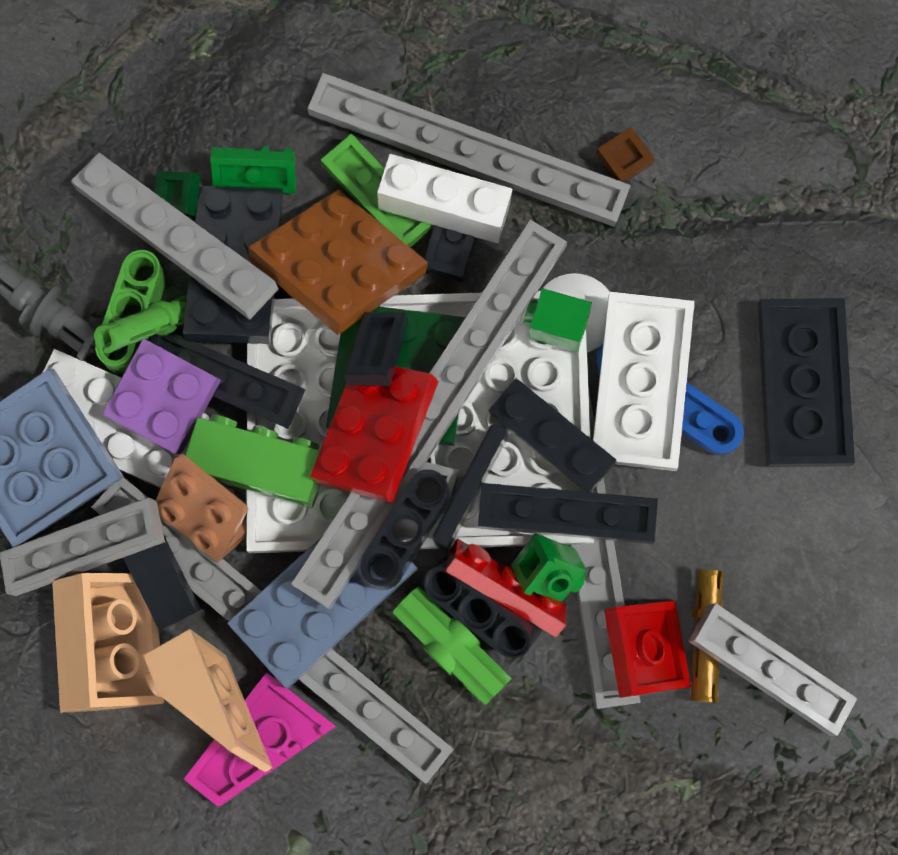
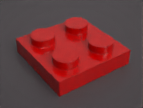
M675 601L604 609L619 698L691 687Z

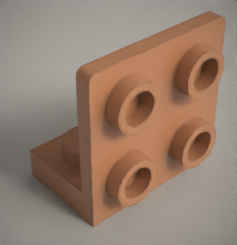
M184 454L177 456L156 499L159 515L167 524L172 525L193 542L200 551L205 552L218 563L247 537V520L244 517L248 511V506Z

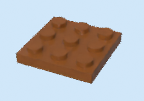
M340 190L335 191L249 246L247 257L336 335H339L363 317L364 312L373 311L423 276L428 265L425 259Z

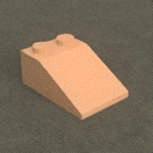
M189 629L143 655L149 670L145 674V678L155 696L164 698L230 752L264 772L273 768L227 656Z

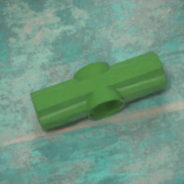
M419 586L392 612L424 644L422 648L449 675L453 673L464 684L463 686L484 705L512 679L479 647L481 643L459 620L455 617L450 618Z

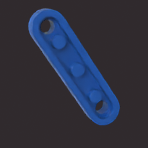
M603 344L599 347L595 356V368L599 375ZM686 382L682 434L711 454L721 456L733 452L743 439L744 430L741 421L733 413ZM713 429H723L727 435L726 440L722 442L717 441L713 437Z

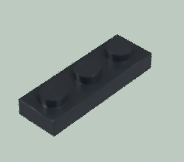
M517 378L514 379L488 410L489 414L584 492H592L617 462L612 455Z

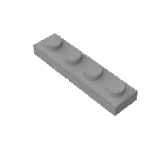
M145 498L0 552L6 594L18 596L51 584L54 580L79 574L164 543L157 501Z
M716 603L708 605L688 641L829 736H838L857 700L855 696Z

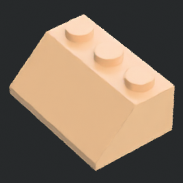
M80 573L52 581L60 713L163 704L164 698L155 696L147 684L145 674L149 670L143 655L160 646L159 629L131 573Z

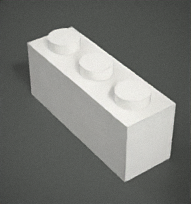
M389 154L377 192L378 209L499 243L510 207L512 188Z

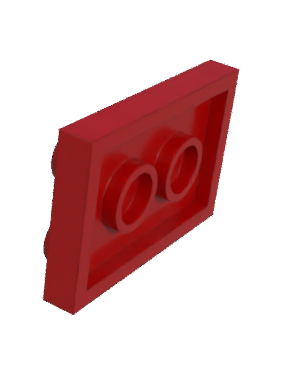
M396 366L391 386H353L346 384L310 478L318 484L393 503L439 381L433 374Z

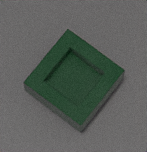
M157 171L155 194L185 216L196 217L201 175L192 172Z

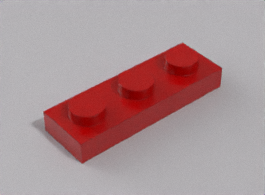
M457 538L448 551L446 572L552 636L557 637L566 626V603L533 592L531 595L525 594L511 566L505 567L491 559L490 555L482 547L476 544L468 545Z

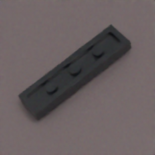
M175 333L152 336L150 342L221 379L213 397L289 429L306 391L304 388L194 341H185L184 337Z
M482 483L478 528L654 544L658 498Z

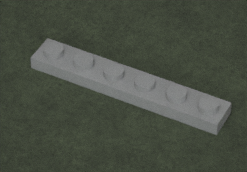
M98 153L71 180V183L78 192L249 320L278 290L272 278L101 153Z

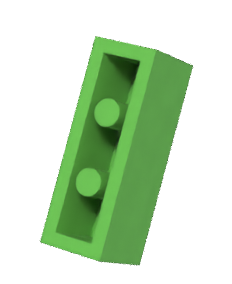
M212 415L211 420L197 418L186 457L217 482L313 508L320 484L311 479L310 475L320 452L318 450L319 444L297 437L294 438L293 443L277 439V432L258 426H253L252 432L236 428V421L219 415Z

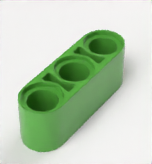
M137 250L126 256L102 325L122 319L124 310L129 306H140L141 312H143L150 305L161 300L166 285V275L153 253L147 250ZM141 268H154V273L148 280H135V275ZM142 340L127 345V354L117 361L110 360L109 353H104L105 348L100 350L96 345L97 357L110 372L116 375H124Z

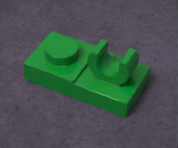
M264 146L261 151L212 147L210 160L213 186L282 189L283 193L296 194V156L290 147H285L284 152L269 151V146Z

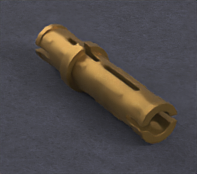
M696 571L695 609H691V618H695L694 629L697 627L709 604L716 603L723 608L724 571ZM693 645L690 701L719 703L720 662Z

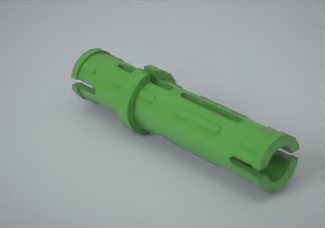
M187 295L171 302H155L146 311L138 312L118 321L97 327L94 332V340L100 350L105 348L104 353H111L121 347L147 339L150 336L156 334L162 336L174 332L177 326L184 324Z

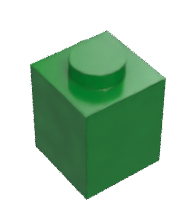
M542 288L538 301L532 299L525 314L524 324L530 325L529 339L579 353L590 316L592 302Z

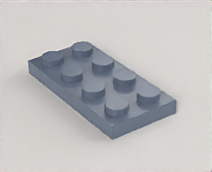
M319 539L232 618L228 625L286 689H289L417 570V567L411 563L401 581L395 587L389 590H378L373 588L364 579L359 565L329 610L291 585L320 541ZM387 557L375 559L370 567L371 576L377 580L389 578L394 570V562Z

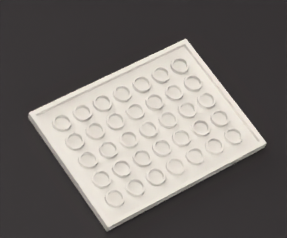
M555 290V292L585 300V290ZM537 291L533 300L538 301L541 291ZM482 293L394 295L381 304L380 307L467 317ZM274 299L270 344L247 343V364L298 385L306 391L289 429L247 412V431L252 432L253 426H258L277 432V439L293 443L295 437L307 439L319 444L318 450L320 451L328 432L326 423L340 334L336 335L295 299ZM526 308L462 406L459 414L455 446L438 444L427 460L429 463L459 471L453 496L489 427L494 423L508 430V438L484 483L584 492L489 414L488 410L514 379L517 378L590 437L586 329L579 353L529 339L530 325L524 324ZM320 484L314 506L309 508L247 490V552L279 553L307 551L324 535L351 492ZM480 490L453 542L454 544L458 538L468 545L476 544L480 547L526 546L534 533L479 529ZM444 513L441 514L420 549L439 548L434 545L432 536ZM409 519L401 520L394 527V537L400 541H409L416 536L418 525ZM539 534L565 545L594 544V539Z

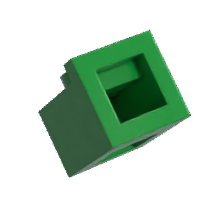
M537 533L532 536L511 564L523 592L528 595L536 592L562 602L569 592H578L585 581L586 568L576 549ZM540 559L541 562H540V563L538 564V566L536 567L535 564H536V563L538 562V560Z

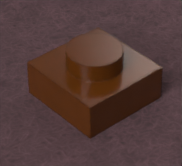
M632 127L600 146L596 152V155L612 177L623 183H626L652 166L655 160Z

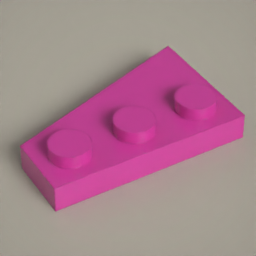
M266 672L245 699V702L273 768L264 772L230 752L214 739L184 780L216 806L220 807L337 726Z

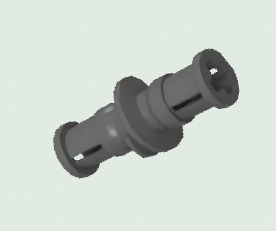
M3 255L0 256V295L8 300L9 304L16 310L23 311L19 317V324L23 326L30 324V332L34 336H39L44 330H47L54 338L62 340L77 351V357L80 360L85 361L89 358L96 348L94 340L96 329L77 316L76 311L57 301L61 287L56 285L48 292H45L34 280L29 277L26 278L11 267L9 259Z

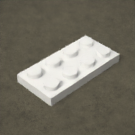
M609 292L593 441L617 460L615 463L617 465L677 471L694 301Z
M54 349L43 372L48 369H55L119 470L158 488H162L174 459L179 455L170 452L103 415L122 378ZM203 413L201 418L209 420V416ZM190 437V439H189L187 445L185 446V448H184V450H183V452H182V454H184L185 456H186V452H187V449H188V446H189L191 437Z

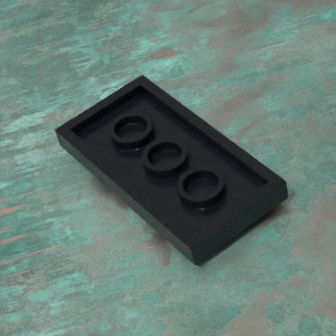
M200 186L196 224L257 267L247 258L248 248L281 227L283 191L276 188ZM190 275L183 328L185 341L270 344L275 293L249 320Z
M845 298L761 299L758 303L766 467L852 466L855 464Z

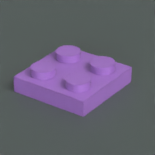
M144 339L132 358L103 415L170 452L180 455L193 433L197 418L202 417L221 379Z

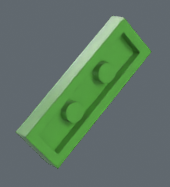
M352 134L321 159L322 167L353 200L409 247H412L434 228L435 225L378 209L377 192L385 168Z

